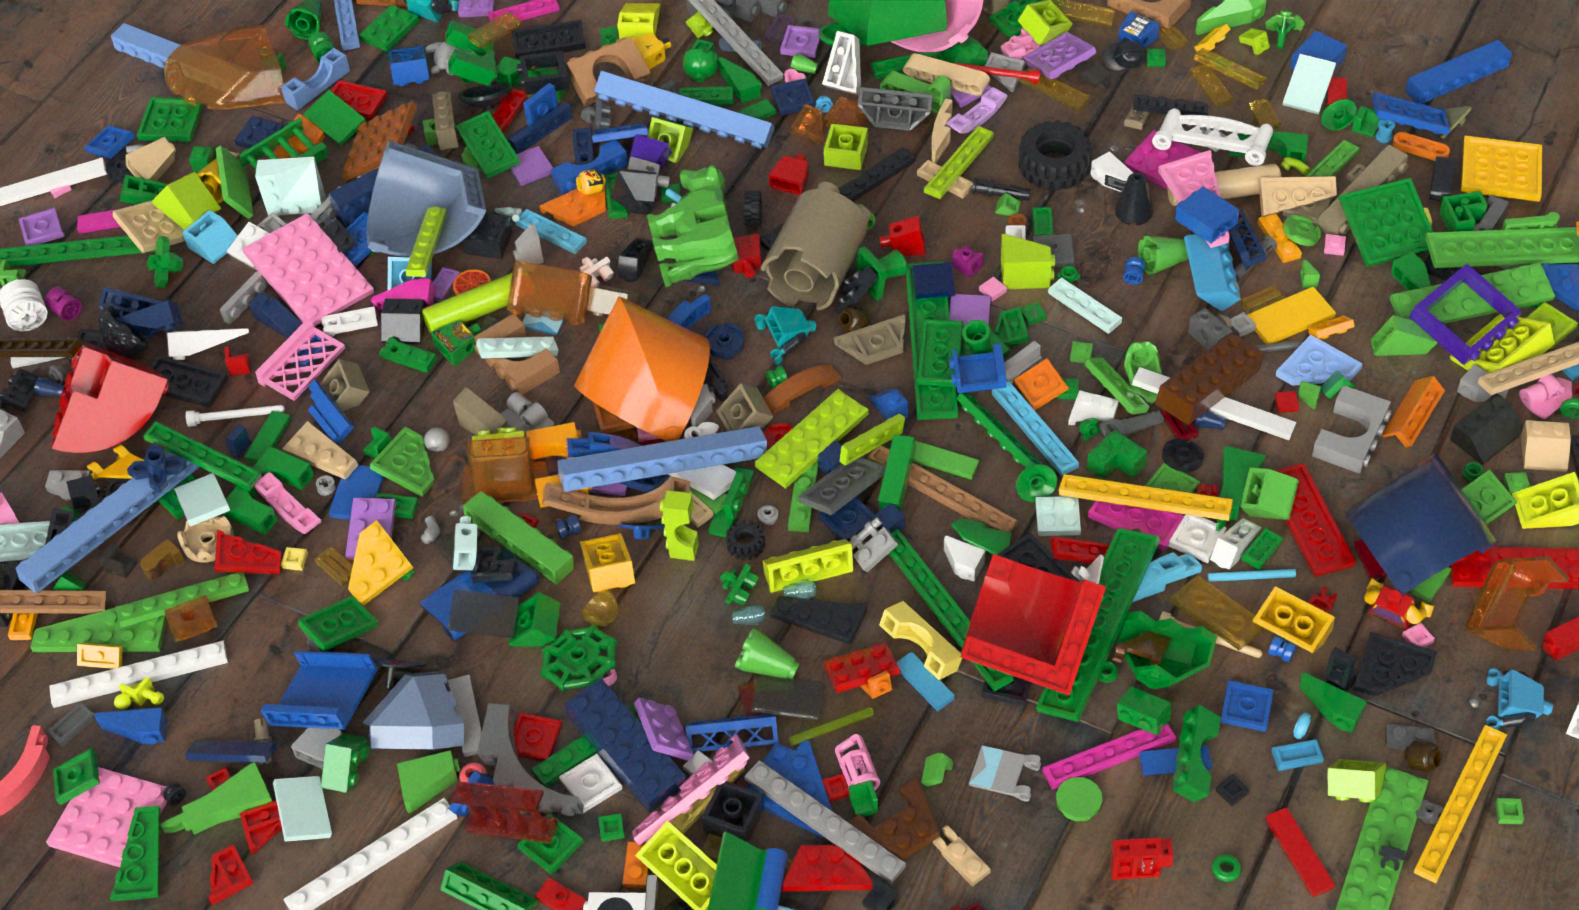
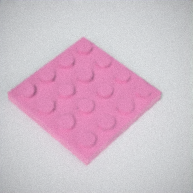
M98 767L100 784L70 800L46 843L48 846L120 867L123 849L126 847L127 835L135 808L159 806L161 814L168 802L162 796L166 786Z

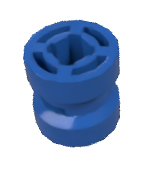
M1138 257L1127 259L1125 264L1126 270L1123 276L1124 281L1132 285L1140 284L1143 281L1145 262Z
M1276 634L1270 645L1268 655L1273 657L1279 656L1283 661L1290 663L1297 645L1284 640L1283 637Z

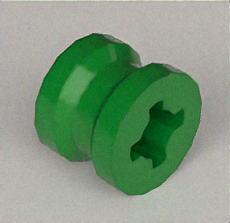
M782 366L776 367L773 371L767 370L765 372L771 389H774L788 379Z

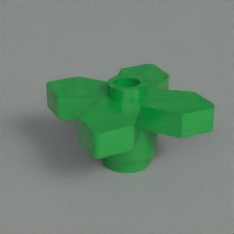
M161 235L156 242V255H150L147 260L149 271H155L154 283L157 288H165L168 282V272H180L183 267L182 257L169 252L170 241L167 236Z

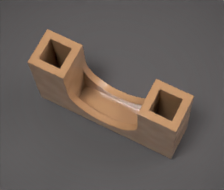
M1108 0L1107 6L1126 14L1132 11L1159 23L1160 28L1168 31L1191 7V0H1161L1158 2Z
M631 37L627 39L621 38L612 45L606 44L597 51H589L584 56L571 58L567 62L566 67L569 79L584 107L595 103L596 98L599 97L594 92L597 81L592 71L598 64L604 62L614 63L622 68L628 79L639 83H645L649 80L651 73Z
M512 314L474 336L477 343V340L481 338L527 337L525 325L515 314ZM475 345V350L480 355L477 345ZM547 348L523 361H510L506 358H485L487 364L496 369L498 376L507 381L509 388L522 395L560 373L558 360Z

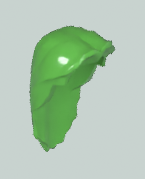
M1150 341L1131 343L1124 361L1126 375L1133 390L1146 403L1152 405L1156 402L1158 394L1134 386L1132 383L1139 367L1162 375L1158 350Z

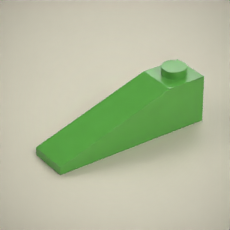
M1224 0L1218 7L1213 6L1197 19L1195 33L1200 35L1209 33L1214 28L1224 24H1228L1230 28L1260 19L1265 14L1266 0Z

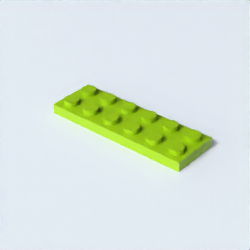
M837 389L756 460L755 467L786 489L818 460V455L834 440L839 442L869 415V409Z

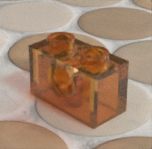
M206 595L164 610L176 642L218 627Z

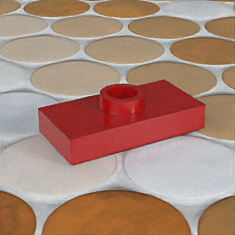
M551 878L547 879L535 895L537 900L553 910H583L584 902L587 901V899Z

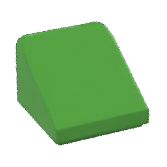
M1004 193L998 199L995 213L1008 216L1018 213L1021 201Z
M1303 260L1300 271L1302 287L1317 288L1320 274L1307 260Z
M1301 381L1298 397L1315 410L1321 386Z

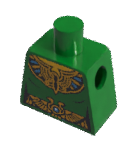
M456 321L432 331L431 335L434 346L455 367L476 351L474 336L481 333L482 330L477 323L467 328L462 321Z

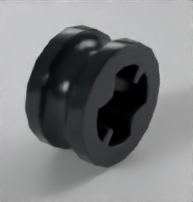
M174 782L165 788L162 796L173 806L179 804L185 798L186 790L179 783Z

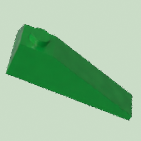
M970 36L964 42H957L953 46L942 50L945 61L953 64L985 66L988 60V51Z

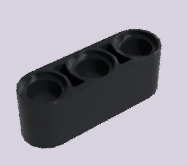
M1436 156L1429 200L1442 202L1443 197L1451 196L1456 159Z

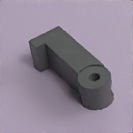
M1490 195L1487 201L1486 214L1480 224L1474 226L1473 231L1496 230L1506 215L1509 202Z

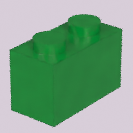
M1131 686L1117 702L1118 719L1124 723L1141 728L1146 732L1158 735L1171 719V702Z

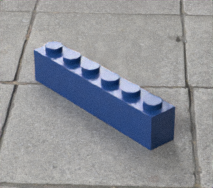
M1496 40L1409 77L1405 92L1416 103L1428 102L1438 96L1445 95L1452 90L1459 89L1466 84L1505 69L1509 66L1512 52L1499 40Z

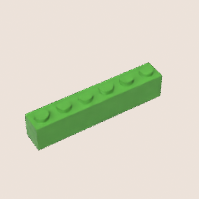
M480 491L463 505L464 516L471 517L473 524H476L478 529L557 585L574 570L573 556L568 550L560 548L554 540L546 538L537 528H532L523 518L517 517L506 506L497 503L492 496H487Z

